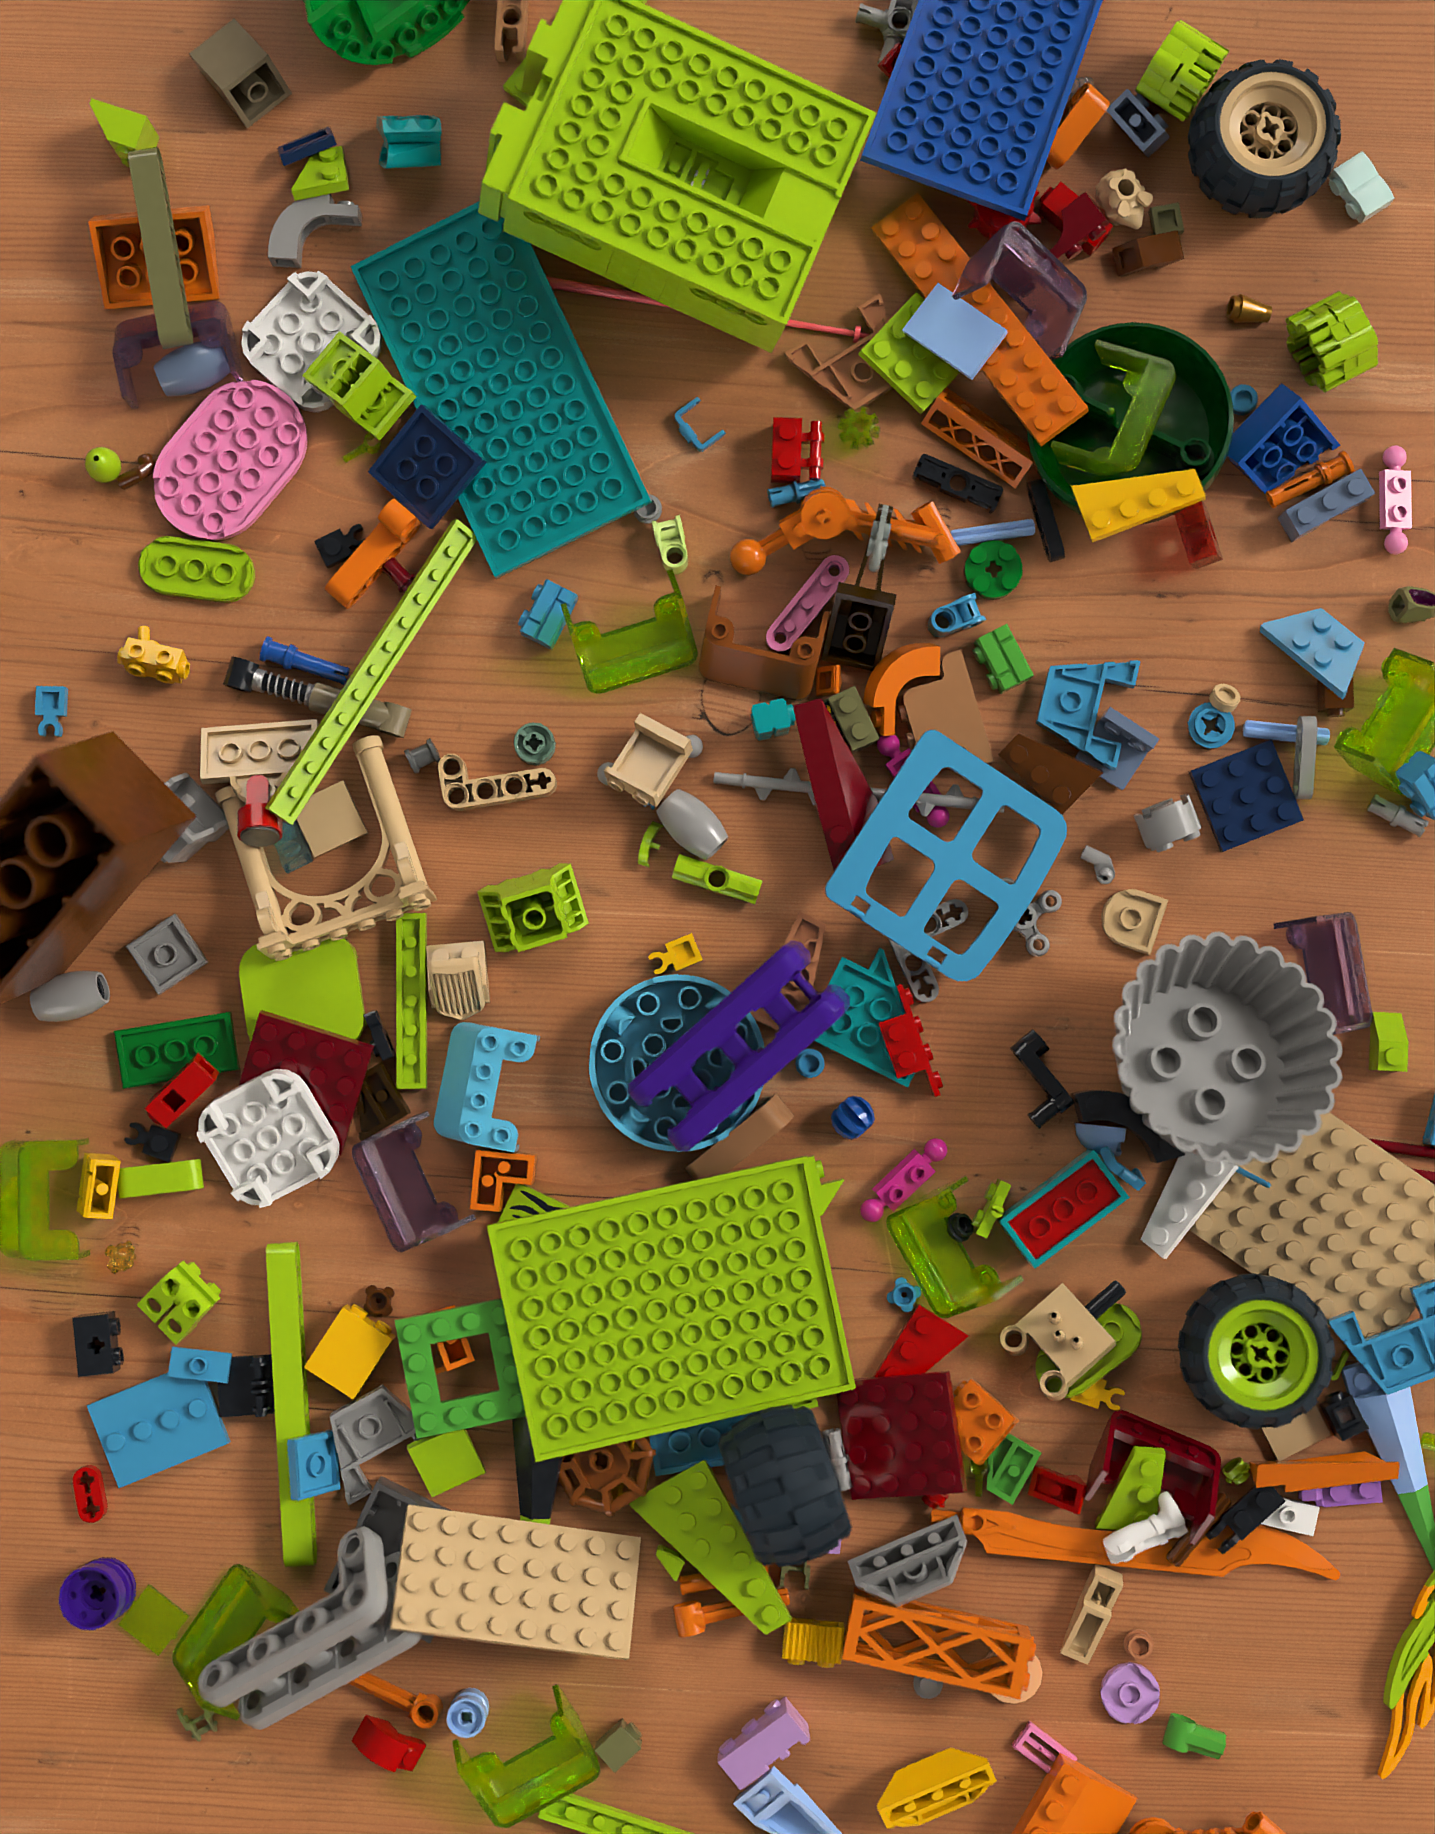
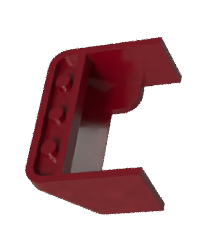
M1124 1410L1114 1411L1106 1424L1091 1461L1084 1499L1090 1501L1101 1483L1112 1484L1117 1480L1134 1446L1164 1448L1166 1455L1161 1489L1171 1493L1182 1516L1192 1520L1190 1544L1196 1545L1215 1518L1221 1467L1219 1453L1209 1445Z

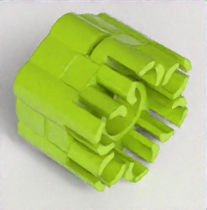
M1177 21L1152 58L1135 91L1184 122L1211 84L1224 62V58L1227 57L1229 50L1184 21Z
M1338 291L1285 319V322L1288 324L1286 326L1287 331L1290 335L1286 342L1289 352L1292 353L1309 344L1308 347L1293 354L1294 360L1299 363L1315 354V357L1299 365L1303 375L1317 367L1319 369L1304 378L1309 386L1317 385L1320 390L1326 393L1378 365L1377 335L1359 301L1353 296L1350 297Z

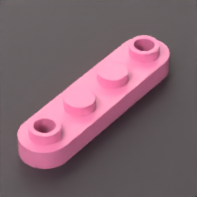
M831 555L825 558L770 626L766 634V643L773 652L785 653L789 651L794 641L802 636L834 596L838 583L846 581L849 574V565L843 557ZM836 567L840 573L837 576H831L829 569ZM776 635H784L786 641L782 644L775 641Z

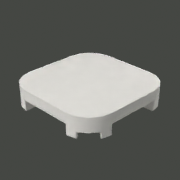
M307 271L298 274L295 272L287 278L289 282L251 323L247 320L242 328L241 344L243 353L252 366L275 387L285 392L296 406L305 411L320 412L329 409L334 404L324 393L305 380L302 375L339 331L375 358L381 352L382 337L380 329L372 316L363 311L333 284L328 276L320 271Z
M274 1069L267 1071L232 1089L208 1104L199 1118L198 1131L196 1132L200 1143H206L232 1186V1196L237 1201L242 1200L250 1205H259L260 1208L271 1205L273 1201L319 1177L322 1179L330 1172L339 1156L340 1144L336 1133L307 1084L299 1075L289 1070Z

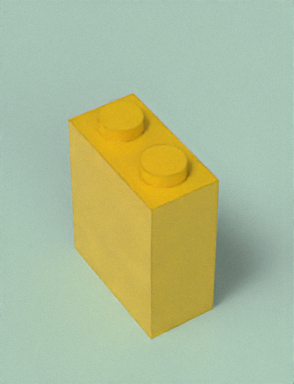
M347 1304L341 1309L304 1366L305 1369L351 1399H354L359 1394L396 1337L391 1333L393 1329L380 1320H377L375 1323L366 1317L368 1312L356 1304L352 1306Z

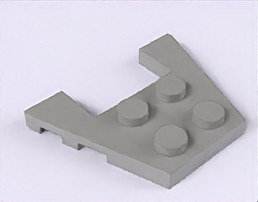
M383 1384L330 1414L347 1504L350 1505L373 1490L361 1470L360 1464L409 1437H412L414 1441L421 1439L416 1437L411 1409Z

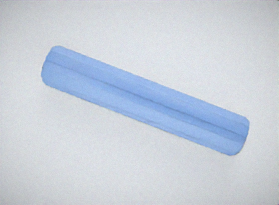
M1033 519L955 529L951 530L950 533L957 546L983 543L990 540L1032 536L1035 533V523Z
M1246 720L1243 725V736L1296 742L1297 725ZM1317 727V745H1327L1330 739V730Z

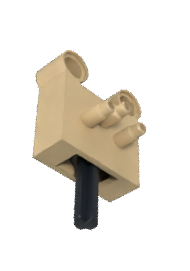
M1115 1280L1084 1307L1062 1283L1017 1324L1004 1328L1000 1335V1342L1008 1354L1020 1356L1027 1351L1029 1338L1031 1337L1060 1370L1045 1372L1040 1379V1388L1048 1399L1053 1401L1061 1400L1067 1395L1069 1387L1116 1346L1115 1340L1100 1325L1097 1319L1126 1294V1290ZM1010 1335H1021L1022 1343L1015 1348L1009 1347L1007 1339ZM1053 1378L1062 1381V1388L1055 1393L1049 1392L1046 1388L1048 1381Z

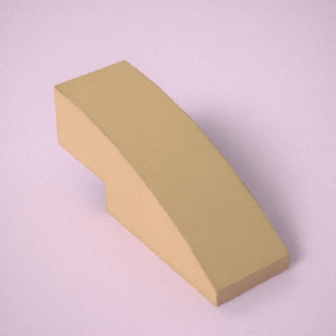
M1094 1564L1069 1623L1060 1650L1061 1654L1088 1665L1112 1617L1111 1610L1123 1588V1576L1121 1573L1102 1565Z

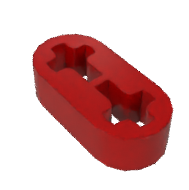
M85 1465L78 1469L73 1476L74 1494L79 1517L87 1523H95L106 1515L108 1510L107 1498L101 1471L94 1465ZM85 1472H87L88 1476L94 1477V1481L90 1483V1491L88 1490L87 1482H81V1477L85 1475ZM90 1496H92L93 1505H99L100 1508L95 1513V1516H93L92 1511L87 1512L86 1507L91 1503Z

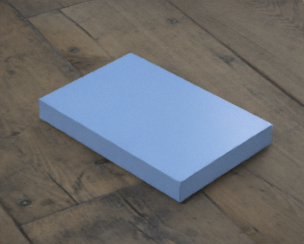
M940 283L936 284L902 329L907 336L971 380H973L1008 334L1007 329Z

